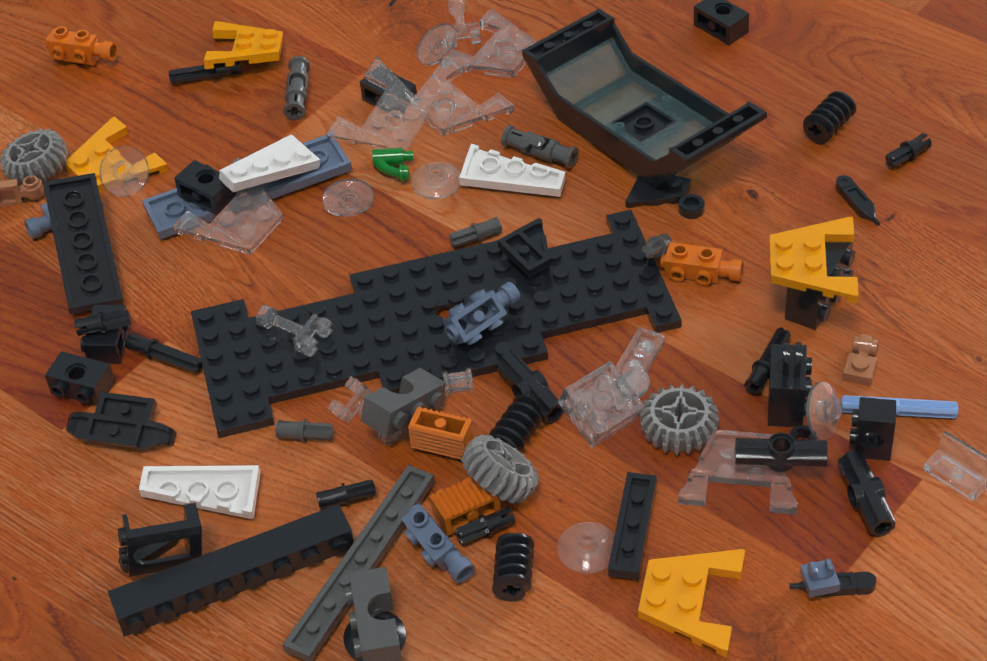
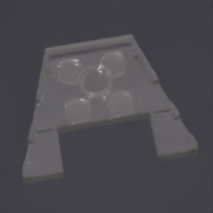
M490 9L479 20V26L495 34L474 56L451 49L440 61L441 69L450 70V67H459L461 72H471L472 69L484 70V74L515 77L527 64L522 56V50L538 41L495 10Z
M451 54L444 58L410 101V110L442 136L471 127L473 122L482 119L489 121L494 119V115L503 112L507 115L514 111V104L500 93L478 105L453 85L450 81L464 73L465 70L464 64Z
M376 57L366 71L365 79L385 89L383 95L362 127L338 115L327 132V138L336 140V138L343 139L352 144L362 143L373 146L372 148L376 149L403 148V151H406L427 119L429 110Z
M236 158L233 163L239 161V159ZM257 185L240 190L210 224L187 210L173 225V231L179 235H183V233L192 235L200 241L210 240L217 242L219 246L251 255L283 220V213L264 189Z
M727 430L714 431L700 455L695 469H692L685 487L681 488L678 496V504L706 506L708 482L771 487L769 512L797 515V501L793 496L792 486L785 472H776L770 469L768 465H735L736 438L769 439L773 434Z

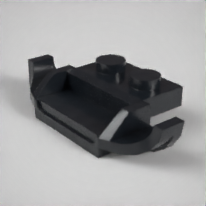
M101 392L95 413L72 412L68 417L65 429L84 443L90 442L134 448L139 451L150 449L160 444L173 446L177 434L172 428L152 421L157 407L155 399Z

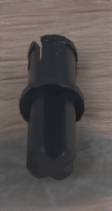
M922 133L909 142H902L899 148L885 156L886 164L895 168L907 160H914L917 154L931 147V139L928 138L922 142L928 136Z
M127 309L105 314L98 312L96 316L74 320L75 328L79 327V330H76L78 336L99 331L107 333L109 329L129 326L132 323L131 314Z
M373 480L347 486L341 483L339 487L316 492L321 511L337 504L350 506L349 502L374 496L376 489Z
M508 506L487 516L481 514L479 519L457 527L455 529L456 538L461 544H466L485 535L486 537H491L493 532L514 525V514L509 515L512 510Z

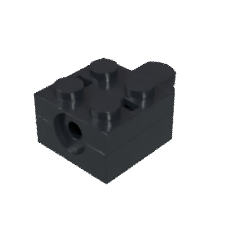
M790 342L771 344L767 426L795 427L803 425L804 416H809L810 399H805V397H811L812 380H810V377H806V375H811L812 358L807 357V346L802 345L801 342H796V345H790Z

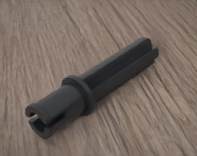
M236 61L235 66L226 67L225 63L214 64L213 69H205L204 65L170 70L168 74L170 82L174 84L211 77H218L220 79V76L242 73L240 62Z
M783 327L777 328L761 358L752 364V372L744 383V387H747L746 390L749 393L759 394L765 382L769 379L771 344H784V342H788L791 336L790 332L784 330Z
M131 332L126 338V349L141 353L149 360L154 358L194 374L202 369L201 358L161 344L156 338L148 339L134 332Z

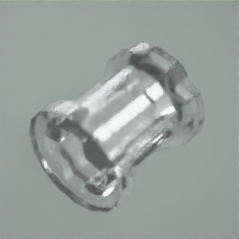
M466 368L465 371L456 373L442 371L443 381L446 382V397L454 392L469 391V393H474L471 368Z

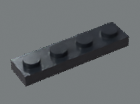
M627 472L608 566V576L639 580L657 485L656 475Z

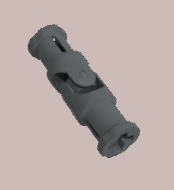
M295 56L288 63L290 72L287 75V90L285 93L287 104L283 109L284 115L290 120H300L305 116L306 109L304 104L307 100L309 82L307 72L310 69V62L305 57Z
M512 125L505 128L501 139V144L504 147L512 146L520 149L522 153L533 155L536 158L551 163L554 161L562 163L568 169L575 166L579 155V149L575 146L570 148L561 145L557 140L539 136L530 131L525 133L516 130L515 126Z

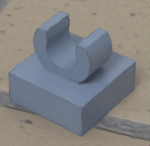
M831 559L800 565V574L809 598L840 591V582Z

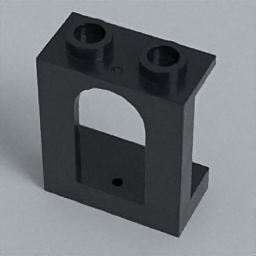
M196 503L184 505L183 521L130 529L127 514L122 515L123 528H118L119 557L121 566L127 565L129 577L160 572L202 556V525ZM184 539L187 554L148 561L137 560L133 557L136 550L142 546Z

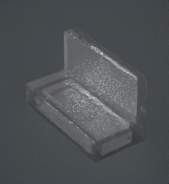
M945 431L941 435L939 449L925 462L924 471L970 500L975 501L987 488V455Z

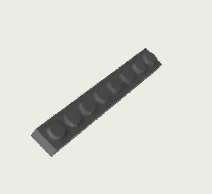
M410 465L406 467L282 644L284 652L304 661L314 660L350 607L347 604L345 586H351L349 573L375 569L405 526L401 519L412 506L422 502L435 483L433 474Z

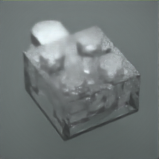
M610 360L566 387L558 403L593 448L638 419L645 407L639 398L646 394L650 386V378L644 370L639 368L631 369L621 375Z

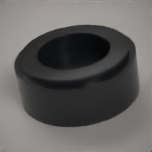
M695 194L681 197L678 202L679 214L687 219L701 217L705 211L704 199Z

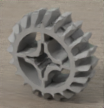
M42 128L35 132L30 130L29 133L25 135L22 133L21 137L14 138V142L7 144V149L2 151V156L0 157L1 169L8 180L17 179L19 185H22L25 177L33 175L41 181H46L50 176L55 177V172L61 171L62 166L67 163L66 159L69 157L67 145L56 131H51L50 129L43 130Z
M683 383L679 388H674L670 384L668 390L659 387L657 394L650 393L649 400L644 401L643 409H641L640 413L641 430L645 434L647 442H652L655 449L662 447L664 453L673 450L676 456L680 451H685L689 455L691 449L700 452L702 445L709 446L711 439L715 438L717 426H719L717 405H714L712 397H706L704 390L696 392L694 385L686 389Z
M479 435L466 446L461 458L462 466L468 471V476L472 477L476 484L482 486L483 490H487L492 496H498L502 501L507 500L509 503H522L528 496L532 495L538 484L539 476L536 468L532 466V462L525 458V454L517 451V448H513L508 443L501 441L500 438H493L491 435Z

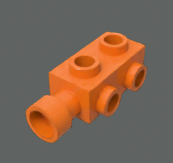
M64 26L53 29L46 38V47L49 50L50 57L56 60L94 66L99 57L103 60L114 61L118 52L115 42H98L97 35L89 34L87 30L73 32L68 31Z
M670 242L667 252L663 256L661 255L660 268L664 269L665 276L675 282L689 279L706 286L710 283H718L720 276L729 277L731 281L741 282L744 260L732 259V261L723 260V249Z

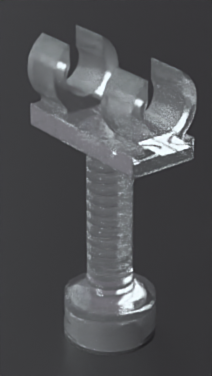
M447 0L448 11L451 15H454L456 25L445 27L448 48L458 47L456 40L471 37L472 44L481 43L478 22L465 24L463 14L467 8L465 0Z
M266 304L259 309L256 316V323L259 326L269 329L274 325L296 334L293 339L295 351H301L309 357L313 356L318 348L314 347L318 343L312 338L314 333L320 337L327 338L333 331L329 328L332 322L324 317L318 318V315L313 314L303 326L278 316L277 309Z
M352 376L345 383V386L355 394L345 406L340 401L333 399L328 406L330 411L346 422H350L356 413L360 416L362 415L364 397L372 392L361 381ZM401 430L388 437L378 432L377 438L385 445H390L399 437Z

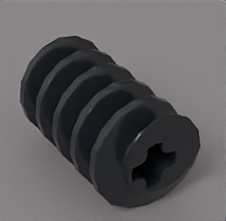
M841 91L830 93L804 119L803 128L807 137L816 144L826 143L855 114L857 108L855 101Z
M516 396L506 412L502 414L501 419L492 428L489 435L493 438H500L501 441L508 443L513 448H517V451L523 450L525 443L530 440L531 434H534L537 426H540L542 423L540 415L541 406L535 399L529 396Z
M507 533L498 537L496 542L492 591L501 600L517 602L523 599L525 592L532 588L531 578L533 574L531 569L533 568L534 540L526 534Z

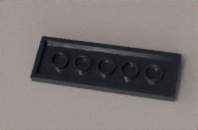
M95 173L43 181L69 314L92 311L94 305H123L122 293Z

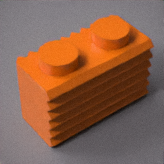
M421 406L417 407L408 426L411 448L457 459L462 458L466 446L474 439L471 418L466 419L465 416L460 417L454 414L449 415V413L444 414L443 411L422 409Z
M467 477L462 483L458 482L457 485L453 484L452 487L442 488L435 494H431L430 502L433 515L446 535L449 536L455 533L457 527L479 519V515L484 514L487 516L501 510L499 497L492 496L490 492L483 490L482 486L476 484L472 477Z

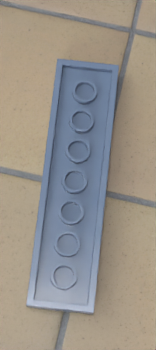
M330 133L302 143L320 159V167L318 169L236 191L237 198L218 216L180 198L177 188L144 199L142 203L159 238L163 239L351 171V162L333 134Z

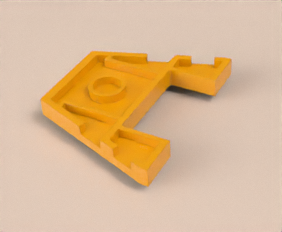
M215 21L212 29L213 39H235L232 51H206L204 68L213 69L214 64L225 63L226 67L235 66L236 61L248 60L249 64L279 61L283 45V32L274 29Z
M115 116L66 160L67 163L65 164L66 170L72 176L95 173L99 193L123 186V181L133 178L143 180L148 178L147 174L159 171L160 174L169 171L167 163L155 152L135 164H131L111 145L128 135L127 127Z
M853 217L841 218L770 235V283L805 292L807 288L822 291L823 296L833 298L834 295L846 297L847 302L858 303V278L828 277L825 242H854Z
M737 549L649 560L638 608V618L670 633L678 632L691 638L692 643L701 647L704 644L715 649L716 654L728 657L732 626L701 622L700 618L708 576L714 575L741 579L745 550Z

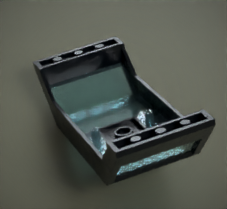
M600 9L522 50L524 60L558 120L654 186L731 142L767 118V112L749 101L729 114L632 53L615 24V18Z

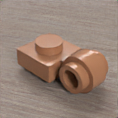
M34 175L25 177L22 185H19L17 179L0 181V207L23 204V197L32 201L40 199L44 192L42 181Z
M862 334L855 337L854 353H848L843 372V381L871 386L877 364V357L872 356H876L879 340L874 339V336Z

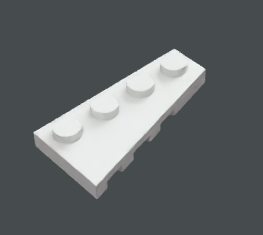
M291 134L221 169L219 179L232 192L318 169L320 167V159Z
M472 143L459 176V182L462 186L561 197L566 180L565 171L538 163L529 165L524 163L522 158L515 156L509 159L500 156V152L492 149L489 152L480 150L478 145Z
M259 465L143 466L139 492L141 497L180 505L196 503L199 509L254 520L261 472Z

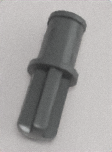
M497 217L478 224L471 223L468 228L450 233L449 240L453 247H459L474 241L480 243L481 239L502 233V226Z
M667 234L653 236L648 239L641 252L646 253L647 259L663 256L672 239Z
M303 419L302 422L278 420L275 434L278 439H300L301 442H306L307 439L332 440L334 427L330 423H311L307 419Z

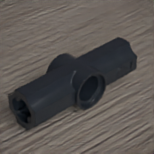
M508 352L501 356L499 362L496 363V369L511 385L514 396L526 395L535 399L541 406L540 415L544 423L553 424L558 421L565 412V405L549 389L544 375L539 370L532 371L516 353Z
M782 432L773 434L769 439L736 438L735 465H768L770 469L776 472H786L793 466L827 467V440H795L791 435Z
M856 450L848 451L838 459V467L847 484L850 504L854 510L859 509L870 534H874L877 537L887 535L888 532L895 528L896 521L885 501L886 495L883 483L878 476H873L863 453H858Z

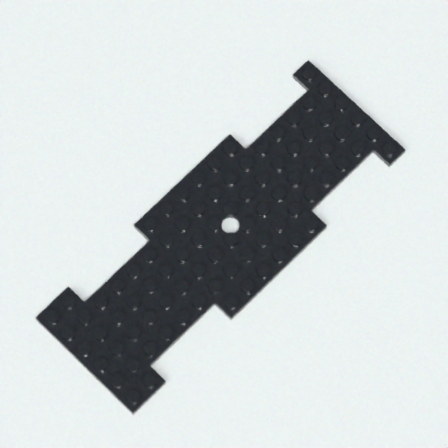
M632 210L606 215V223L611 234L548 248L551 256V266L531 278L498 248V241H492L349 274L353 294L250 318H248L244 299L191 311L219 438L275 425L270 404L378 378L382 387L399 394L402 377L418 368H422L447 384L497 372L496 363L499 362L502 355L508 352L516 353L526 364L547 360L548 351L543 340L545 338L646 314L656 334L681 328L682 319L654 258L647 259L646 253L641 252L642 247L646 245V241ZM507 282H511L517 287L521 299L512 306L504 307L507 314L501 318L503 323L491 331L488 328L480 332L482 338L471 345H467L466 342L456 345L454 341L448 338L442 322L444 320L443 317L436 315L438 311L444 308H453L460 303L466 305L471 301L469 297L481 289H484L485 292L494 290L497 293L498 288Z

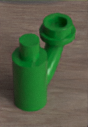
M403 148L372 150L373 167H376L384 174L400 178L401 183L409 181V167L404 165V161H414L413 151H403Z

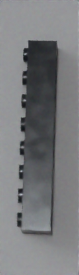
M337 504L107 592L125 637L142 632L144 629L161 622H168L174 617L190 611L199 610L216 601L228 599L234 594L247 589L257 588L263 583L279 577H285L307 566H314L320 561L333 556L343 555L354 543L353 534L340 505Z

